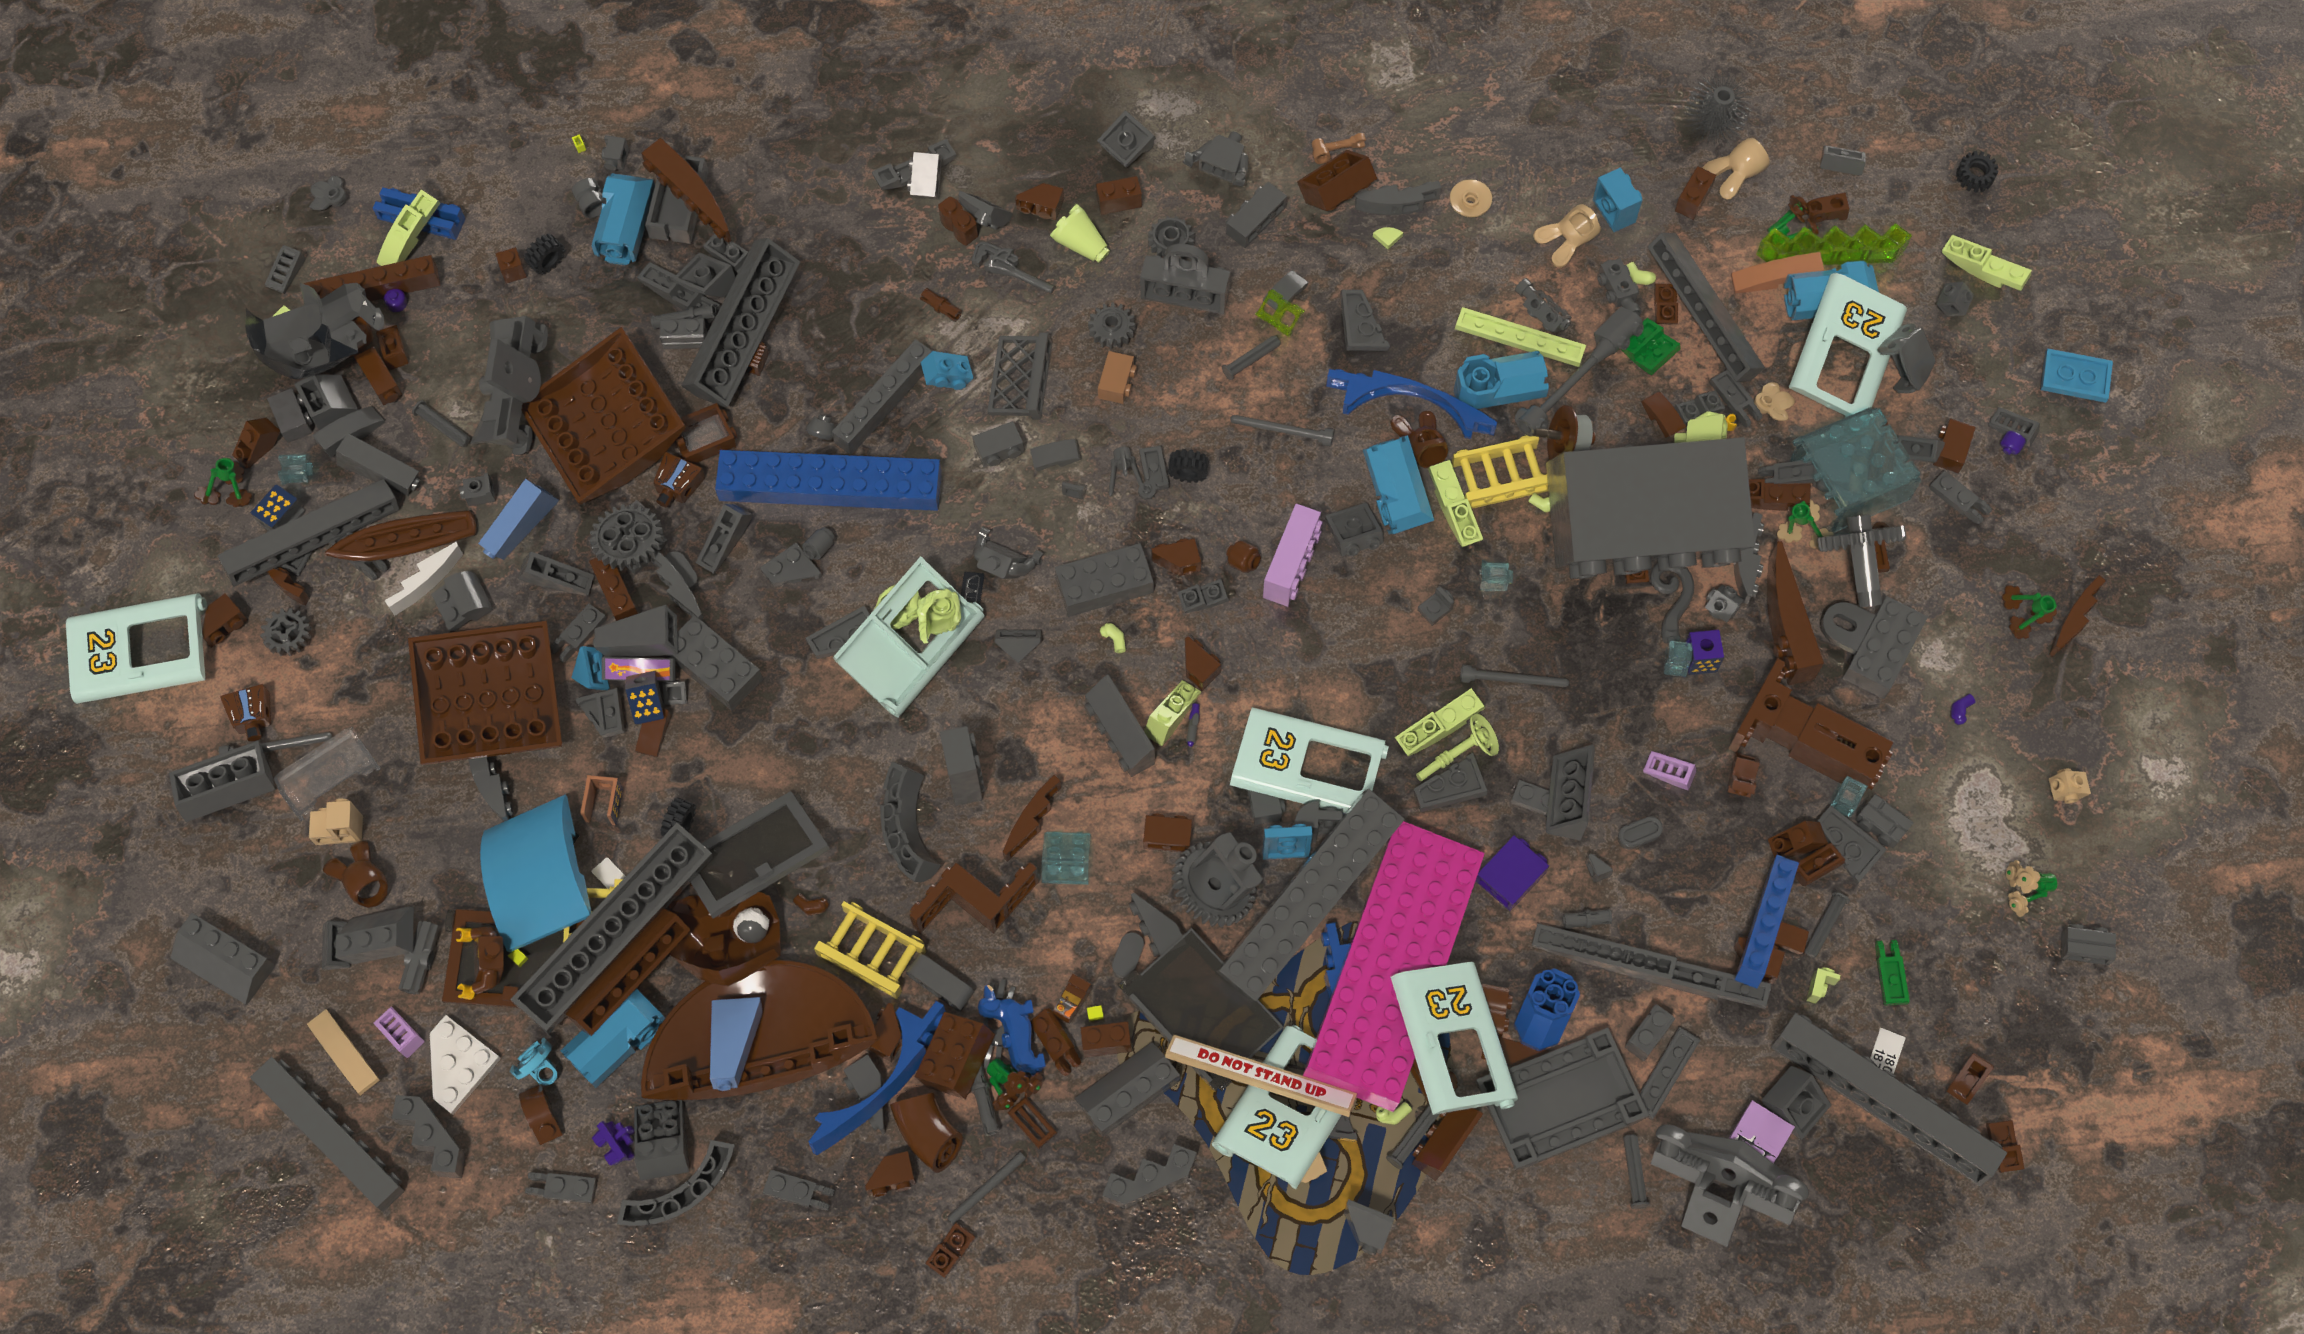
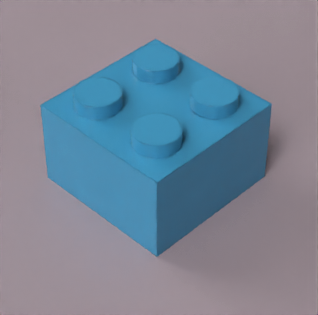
M1620 167L1598 177L1593 202L1613 232H1616L1636 223L1642 203V196L1631 184L1629 175L1625 174Z

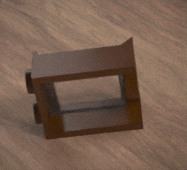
M717 403L681 417L686 428L675 440V443L683 460L695 464L719 454L720 450L736 448L735 439H738L733 426L729 428L727 424L729 421L724 409L720 410Z

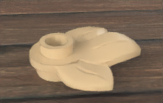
M1775 382L1764 385L1761 393L1754 399V404L1762 414L1768 413L1773 419L1778 421L1788 420L1785 410L1792 407L1795 403L1792 395L1785 391L1780 392L1779 384Z

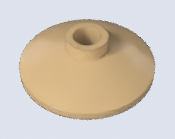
M1463 180L1457 183L1451 190L1450 203L1452 208L1460 215L1478 217L1489 210L1492 204V194L1490 189L1480 181Z

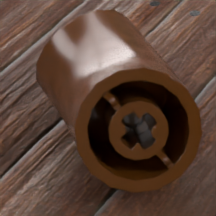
M934 1093L919 1095L890 1104L898 1129L914 1154L933 1172L939 1173L945 1170L959 1153L963 1143V1136L944 1117Z

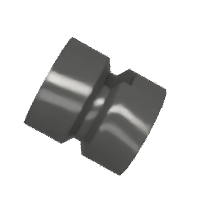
M585 178L578 181L572 188V194L575 200L579 202L583 215L586 218L599 217L602 203L606 204V198H602V190L598 182L594 178Z

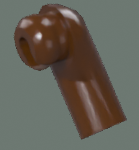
M801 893L793 899V903L809 916L824 913L829 906L825 898L809 901Z

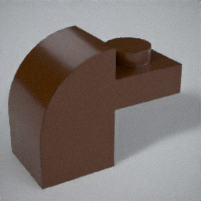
M1736 752L1727 792L1749 798L1751 794L1755 793V779L1760 765L1759 758Z
M542 1084L519 1094L526 1120L540 1145L563 1135Z

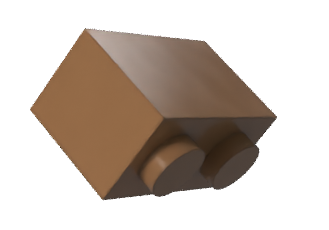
M1112 351L1108 352L1098 386L1099 399L1124 404L1125 397H1129L1132 384H1129L1130 380L1135 378L1137 372V365H1134V356Z

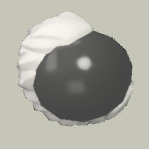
M751 907L744 909L735 917L733 929L740 940L747 943H757L764 939L769 927V919L763 915L759 908Z

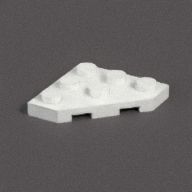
M447 1015L430 1032L433 1099L454 1115L501 1059Z

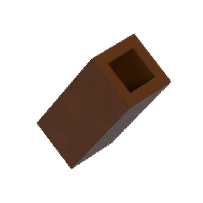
M374 346L355 356L356 361L383 406L396 401L402 396L399 387Z

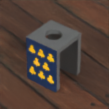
M274 485L250 513L259 526L269 531L291 520L300 518L305 513V510L296 504L298 501L296 497L280 486Z
M651 671L627 676L625 690L634 723L641 724L663 719L662 708L664 703L656 672Z

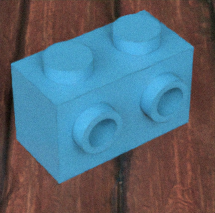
M932 351L921 361L926 385L962 390L973 379L968 356Z

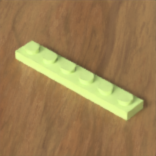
M1464 307L1461 309L1455 326L1456 330L1528 352L1539 351L1544 357L1577 367L1580 366L1586 348L1585 344Z

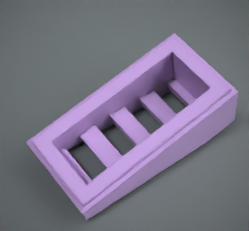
M1651 751L1643 772L1679 788L1689 790L1696 773L1695 764ZM1656 760H1659V766L1657 770H1654ZM1665 764H1668L1666 773L1662 772ZM1674 767L1678 768L1675 776L1672 775ZM1683 771L1686 772L1684 779L1681 778Z
M390 1007L374 1022L375 1026L406 1058L410 1057L424 1043V1040L393 1007ZM395 1017L396 1019L387 1028H385L384 1026L387 1025ZM407 1031V1033L399 1041H397Z

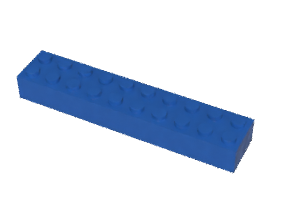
M720 450L715 491L719 501L938 511L942 470L940 459Z

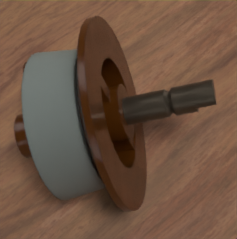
M1564 405L1556 411L1548 430L1540 428L1535 429L1533 433L1535 437L1547 438L1549 460L1563 452L1590 450L1591 445L1595 442V433L1593 432L1590 418L1587 415H1576L1575 410L1568 405Z

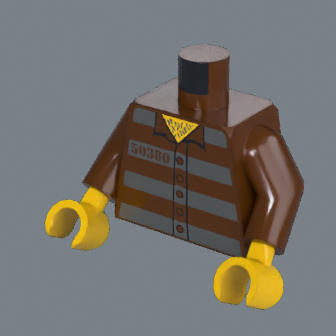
M492 927L456 929V931L462 932L461 938L456 939L457 942H471L474 940L475 983L472 986L459 984L457 989L463 990L462 994L458 995L459 998L471 1000L475 994L492 989L500 982L504 968L503 937L497 936L496 931Z

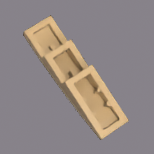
M327 1009L307 1023L320 1044L360 1096L380 1081L362 1054Z

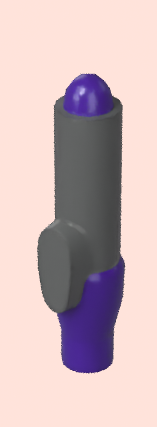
M1196 703L1192 704L1189 715L1186 740L1189 747L1195 744L1200 716V705Z

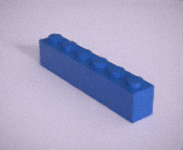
M1776 855L1765 881L1735 981L1758 989L1769 963L1799 862Z

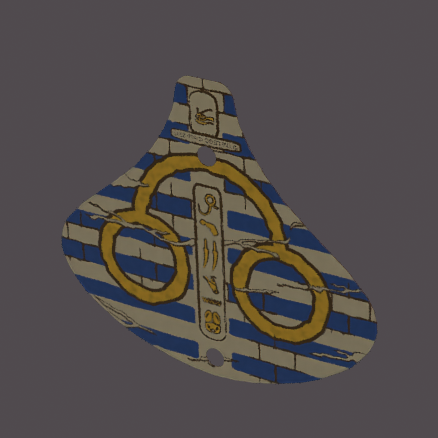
M1358 921L1350 922L1337 929L1340 945L1351 943ZM1321 937L1294 955L1258 998L1284 1028L1296 1025L1305 1034L1315 1039L1330 1001L1324 975L1326 970H1332L1327 968L1326 955H1328L1327 946L1323 947ZM1235 993L1193 1008L1169 1012L1157 1011L1180 1037L1236 1055L1266 1028ZM1140 1011L1132 1013L1126 1020L1130 1028L1132 1052L1117 1054L1119 1064H1123L1150 1043H1153L1166 1055L1170 1043ZM1284 1028L1250 1059L1263 1063ZM1449 1033L1438 1034V1041L1446 1059V1066L1450 1072L1452 1071ZM1300 1045L1284 1070L1303 1076L1312 1049L1305 1045ZM1168 1059L1180 1074V1082L1164 1094L1187 1116L1207 1144L1249 1230L1265 1254L1276 1265L1298 1275L1322 1274L1355 1260L1364 1251H1362L1361 1246H1358L1344 1215L1348 1199L1395 1218L1394 1224L1404 1212L1426 1177L1425 1173L1412 1165L1415 1160L1412 1154L1420 1143L1425 1145L1429 1140L1425 1135L1430 1128L1404 1161L1402 1169L1394 1167L1386 1159L1387 1155L1391 1156L1415 1124L1417 1108L1422 1105H1428L1411 1072L1396 1108L1403 1102H1406L1412 1111L1398 1124L1381 1123L1376 1118V1109L1379 1106L1356 1098L1349 1121L1353 1132H1356L1357 1140L1352 1142L1327 1138L1319 1151L1327 1172L1307 1183L1300 1182L1297 1189H1294L1288 1182L1236 1154H1233L1232 1157L1225 1156L1212 1146L1213 1140L1248 1087V1084L1229 1078L1214 1092L1191 1066ZM1273 1092L1269 1093L1271 1098L1305 1116H1309L1312 1113V1105ZM1438 1116L1433 1124L1438 1126L1442 1118Z

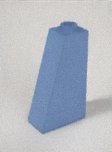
M525 479L478 544L485 548L483 552L490 558L495 559V557L504 560L559 500L544 488Z
M760 997L712 1000L710 1080L713 1089L727 1091L731 1088H738L763 1013Z

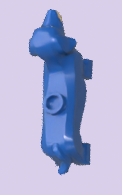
M986 985L984 987V997L978 1003L980 1015L986 1018H995L1002 1022L1005 1034H1002V1045L1004 1048H1008L1013 1067L1018 1072H1028L1031 1076H1035L1037 1072L1040 1073L1046 1067L1043 1053L1038 1054L1037 1058H1035L1031 1050L1032 1027L1028 1014L1034 1012L1032 1001L1027 1000L1022 1005L1013 999H996L993 988L990 985Z

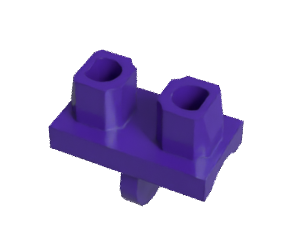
M601 1121L597 1125L599 1130L592 1139L598 1147H604L607 1144L611 1147V1150L604 1155L609 1165H617L622 1161H631L635 1157L634 1152L629 1146L634 1142L630 1137L634 1133L632 1126L624 1128L621 1122L615 1125L613 1121L608 1123Z

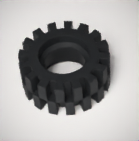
M1973 151L1972 155L1968 153L1966 157L1962 158L1956 172L1958 183L1962 182L1960 185L1962 188L1967 186V191H1970L1972 188L1977 193L1979 189L1981 192H1984L1985 189L1988 190L1998 174V164H1995L1996 160L1994 158L1990 160L1991 155L1983 156L1984 152L1982 151L1978 155L1977 151ZM1970 168H1979L1985 175L1976 176L1971 173Z
M552 234L541 235V239L539 237L536 238V242H532L530 244L531 247H528L526 249L527 253L524 254V261L539 275L545 274L546 271L549 273L551 268H556V264L561 262L560 258L564 257L565 247Z
M1176 450L1170 454L1169 476L1175 480L1180 479L1181 482L1186 480L1187 483H1191V481L1197 483L1198 480L1204 481L1207 478L1209 458L1205 454L1200 455L1199 451Z
M678 797L674 798L671 806L667 808L668 811L664 815V820H662L660 834L664 836L676 823L687 832L688 830L690 831V825L693 823V817L696 814V805Z

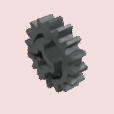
M280 608V614H276L273 611V618H265L268 624L261 626V629L264 631V633L260 634V637L264 640L263 644L273 654L277 652L280 656H283L284 652L292 656L293 650H296L298 653L301 652L299 647L301 645L307 646L305 639H311V635L308 633L312 630V627L308 624L309 620L301 611L298 610L295 613L293 608H289L288 612Z

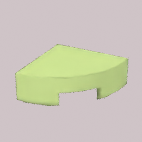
M1385 227L1373 232V237L1389 249L1403 237V232L1395 228Z

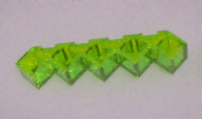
M1896 223L1883 236L1864 224L1853 237L1834 225L1821 239L1804 226L1791 240L1774 227L1761 241L1756 255L1769 262L1796 255L1820 252L1823 265H1840L1854 261L1893 263L1906 250L1912 235Z

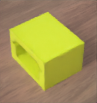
M580 135L572 137L578 153L585 151L586 148Z
M519 949L512 951L508 955L519 967L528 960Z
M1101 1005L1087 1008L1089 1022L1104 1019Z

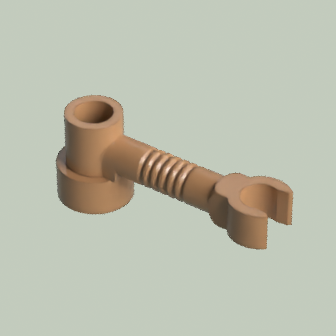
M1358 133L1351 136L1350 139L1325 144L1321 138L1313 140L1311 145L1315 163L1324 164L1328 162L1331 158L1329 151L1348 147H1365L1364 141L1366 139L1364 133Z

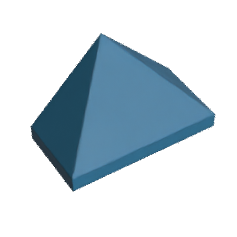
M580 647L571 678L588 689L607 691L609 689L608 680H602V653L594 647Z

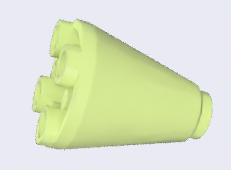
M1076 204L1070 210V215L1067 218L1063 216L1057 222V228L1050 236L1056 242L1082 256L1101 263L1110 250L1086 212Z

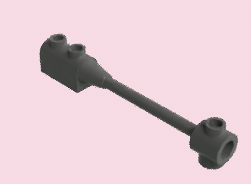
M1623 307L1617 309L1594 332L1596 347L1591 353L1590 358L1540 407L1533 405L1529 409L1522 407L1517 411L1515 422L1519 429L1527 436H1533L1535 429H1547L1549 423L1546 413L1595 364L1615 354L1619 349L1626 350L1630 345V338L1633 335L1639 337L1642 334L1644 326L1640 316Z

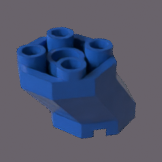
M1555 968L1535 975L1514 1023V1028L1518 1032L1521 1044L1536 1051H1542L1548 1047L1558 1045L1580 996L1577 983L1571 975Z

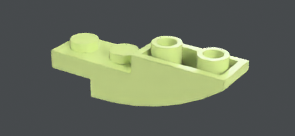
M420 190L410 206L406 204L399 213L387 234L376 263L383 266L405 261L419 241L416 237L438 208L440 202L423 190Z
M1954 235L1950 237L1942 250V253L1960 268L1998 288H2001L2004 284L2021 291L2031 276L2032 270L1991 255V249Z
M1450 460L1430 466L1428 470L1436 488L1434 492L1447 522L1461 547L1482 541L1483 537L1468 499H1465Z
M1471 688L1437 712H1431L1397 735L1395 739L1407 756L1413 755L1467 724L1466 721L1472 715L1485 709V706Z

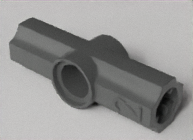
M419 921L413 939V953L405 954L404 956L405 968L398 988L400 991L413 995L420 994L426 972L431 969L434 962L435 953L433 949L440 929L438 925L427 921Z

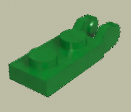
M1897 940L1890 941L1892 957H1886L1883 941H1876L1875 950L1876 957L1878 958L1877 966L1884 1006L1909 1004L1910 999L1903 957L1900 956Z

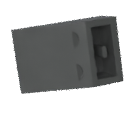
M669 1100L634 1106L635 1164L640 1180L689 1172V1153L683 1100Z

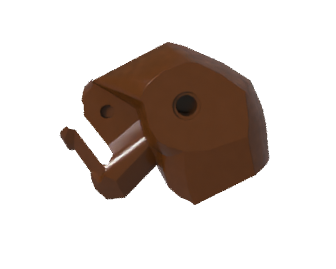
M732 863L729 867L703 868L699 873L708 888L725 890L726 895L751 881L745 863ZM757 892L715 918L711 917L699 896H688L682 900L673 901L668 906L670 912L675 913L690 928L687 935L673 948L669 955L700 980L712 984L730 986L747 978L781 956L780 922L769 895ZM713 895L716 901L721 899V897ZM751 907L759 908L763 915L769 919L767 934L762 941L757 943H747L740 940L733 929L735 917H737L739 912Z

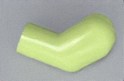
M1634 262L1627 264L1630 277L1636 284L1650 285L1655 282L1656 275L1653 272L1638 270Z
M1534 493L1529 502L1544 512H1550L1549 497L1542 498Z
M1106 623L1100 628L1102 636L1113 639L1116 653L1126 651L1124 633L1113 623Z
M1403 1102L1394 1112L1378 1107L1376 1109V1118L1381 1123L1395 1125L1404 1119L1412 1109L1406 1102Z

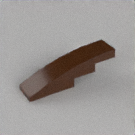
M2100 575L2084 590L2065 616L2049 653L2052 657L2088 624L2089 620L2085 615L2098 601L2093 595L2106 582Z
M1055 775L1038 790L1014 825L1003 850V857L1007 862L1041 831L1038 821L1051 810L1048 800L1061 789V781Z

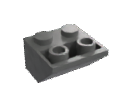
M318 374L295 383L318 429L358 410L341 375Z

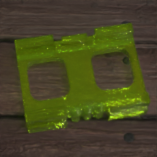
M1271 289L1268 291V295L1255 315L1271 323L1275 328L1277 327V330L1286 336H1290L1292 329L1305 310L1296 304L1291 305L1290 302L1282 299L1283 295ZM1269 299L1278 304L1273 315L1264 311V307ZM1286 311L1295 315V319L1290 327L1281 322V318Z

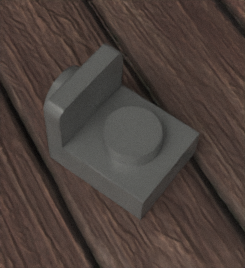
M1439 586L1436 588L1435 594L1420 604L1417 610L1433 626L1452 611L1454 598L1449 591L1443 590Z

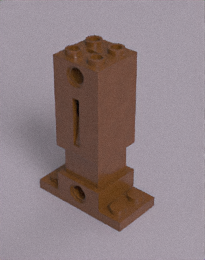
M1777 658L1728 749L1737 752L1740 746L1745 748L1750 737L1762 743L1768 738L1791 750L1788 755L1789 757L1861 795H1864L1867 789L1872 790L1884 771L1883 768L1893 754V751L1890 750L1893 742L1819 703L1813 708L1790 696L1792 689L1780 684L1786 673L1782 670L1785 662Z

